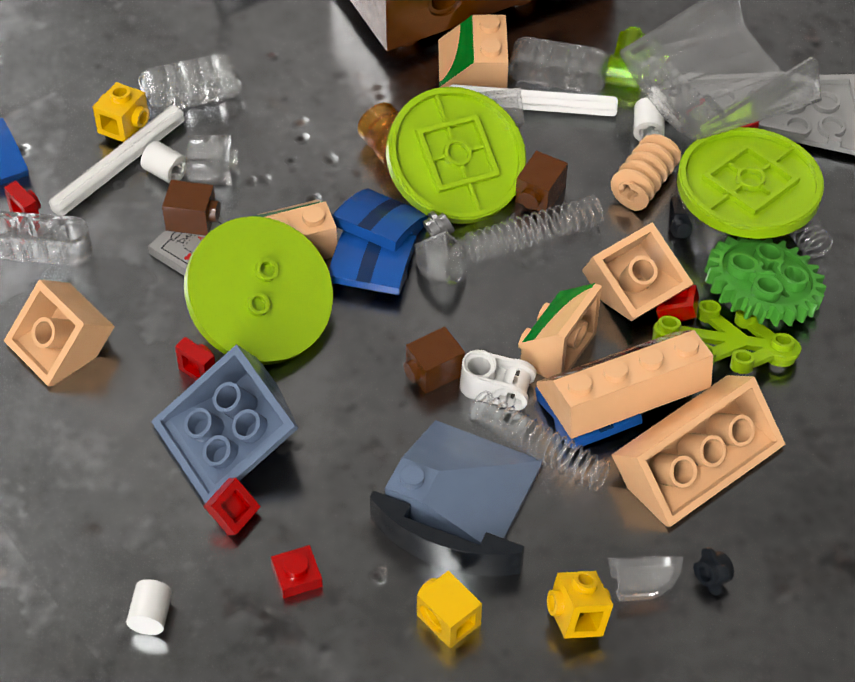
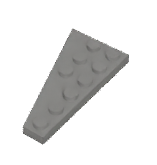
M855 74L652 78V97L664 103L665 115L723 127L746 115L752 114L759 121L758 129L780 134L796 143L855 155Z

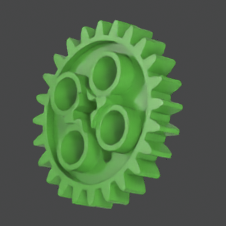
M728 236L725 243L718 241L716 248H712L704 270L707 273L705 282L712 284L710 292L721 294L719 303L730 302L732 304L731 312L744 311V319L746 320L752 315L757 316L759 324H763L765 319H770L776 327H778L780 320H783L788 326H792L794 319L804 323L807 316L812 318L815 311L819 309L826 290V285L822 284L825 276L817 274L818 265L808 264L811 258L809 255L799 256L797 254L798 247L788 249L786 248V241L782 240L776 244L773 243L772 238H766L764 241L738 237L735 240Z

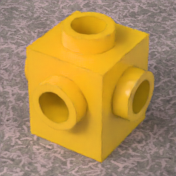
M118 82L92 106L97 132L121 142L126 141L140 128L144 127L150 119L145 92Z
M596 571L557 573L553 589L547 595L548 612L551 616H554L564 639L604 636L613 603L609 590L604 588Z

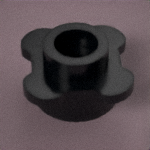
M706 547L701 550L702 557L698 562L694 563L693 570L698 580L703 585L708 586L711 594L719 595L723 592V584L733 579L734 567L732 561L724 552L714 551L711 547Z

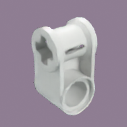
M473 350L463 358L460 389L470 399L500 405L509 410H522L528 404L529 384L534 382L537 373L534 366L527 361L507 358L485 350ZM518 370L520 371L519 376L515 375ZM512 393L515 394L513 399L511 398Z

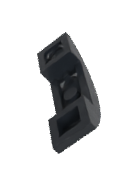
M374 490L370 495V515L372 521L391 541L408 553L433 565L465 574L508 576L521 573L525 546L488 532L485 533L479 545L411 520L409 503Z

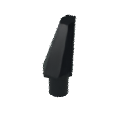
M672 197L670 201L669 229L675 238H687L692 233V224L680 198Z

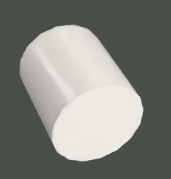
M646 97L637 101L634 105L633 135L635 139L640 142L646 135L658 134L664 136V103L654 97Z
M154 141L144 150L141 156V167L170 184L171 180L180 181L185 175L188 159L165 144Z
M147 579L139 581L136 584L126 620L129 628L146 635L160 634L164 630L173 594L172 589L165 583L157 580Z

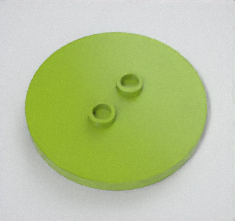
M440 87L417 95L399 111L387 136L386 161L395 186L413 207L427 216L432 211L438 216L444 213L453 224H469L494 216L505 208L516 195V179L526 165V149L516 123L494 100L466 88Z
M735 127L708 133L694 141L686 149L679 163L677 187L686 207L694 216L708 226L733 236L766 239L792 233L805 226L815 216L823 196L824 179L815 159L803 147L791 139L764 129Z
M259 216L240 217L227 221L214 228L202 239L193 251L186 267L184 294L189 314L202 336L223 354H226L237 344L255 356L263 365L285 362L309 348L320 337L329 321L333 305V287L327 265L317 248L308 238L295 228L281 221Z

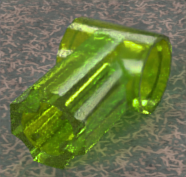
M629 26L626 30L620 31L615 52L609 58L605 79L606 85L639 90L644 69L643 58L648 36L641 31V28Z

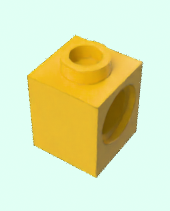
M448 570L438 579H429L419 589L417 594V616L449 648H452L481 625L482 603Z

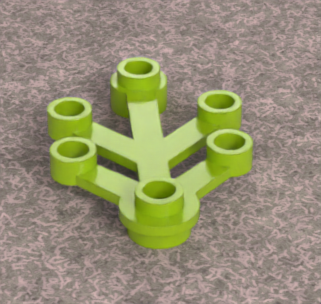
M703 300L699 303L697 318L704 323L710 324L717 331L682 326L680 320L674 316L660 317L653 327L652 340L673 332L695 330L702 341L708 343L705 345L713 354V365L715 362L731 356L730 368L738 374H748L752 372L753 368L767 362L778 367H788L795 362L801 353L800 343L791 335L786 333L775 334L765 325L759 324L757 316L752 315L746 320L744 319V311L738 310L735 314L734 323L740 328L749 330L756 337L747 336L720 315L721 305L713 300Z

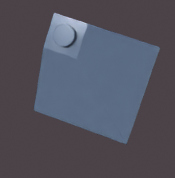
M237 344L151 421L205 503L228 478L236 477L240 481L298 429L278 385L261 361Z
M435 420L401 458L385 487V495L409 503L411 520L480 545L486 532L506 539L543 466V460Z

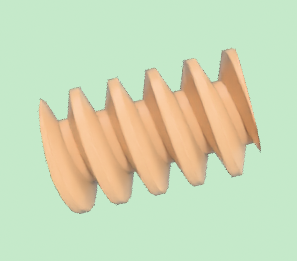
M650 134L642 138L638 146L633 149L632 154L627 157L625 163L620 166L618 172L612 177L611 190L615 198L623 206L634 211L646 208L649 201L660 190L662 184L666 182L669 174L679 164L681 160L679 147L671 139L663 135Z

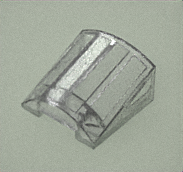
M700 0L620 50L624 63L645 96L670 125L691 139L706 138L822 101L818 61L814 57H809L785 73L764 51L744 24L740 0Z

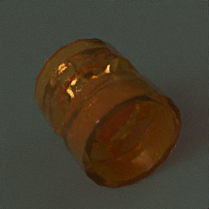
M383 102L369 108L362 115L358 122L357 131L359 136L374 150V153L383 164L387 166V136L399 111L392 104Z

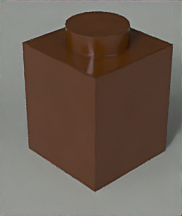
M536 150L516 179L515 202L528 209H534L547 215L566 188L568 163Z
M171 180L162 205L166 231L206 236L210 232L212 223L218 222L220 217L221 203L215 200L214 185Z
M444 326L406 344V362L403 363V368L408 379L412 383L417 382L424 393L427 394L461 377L465 351Z

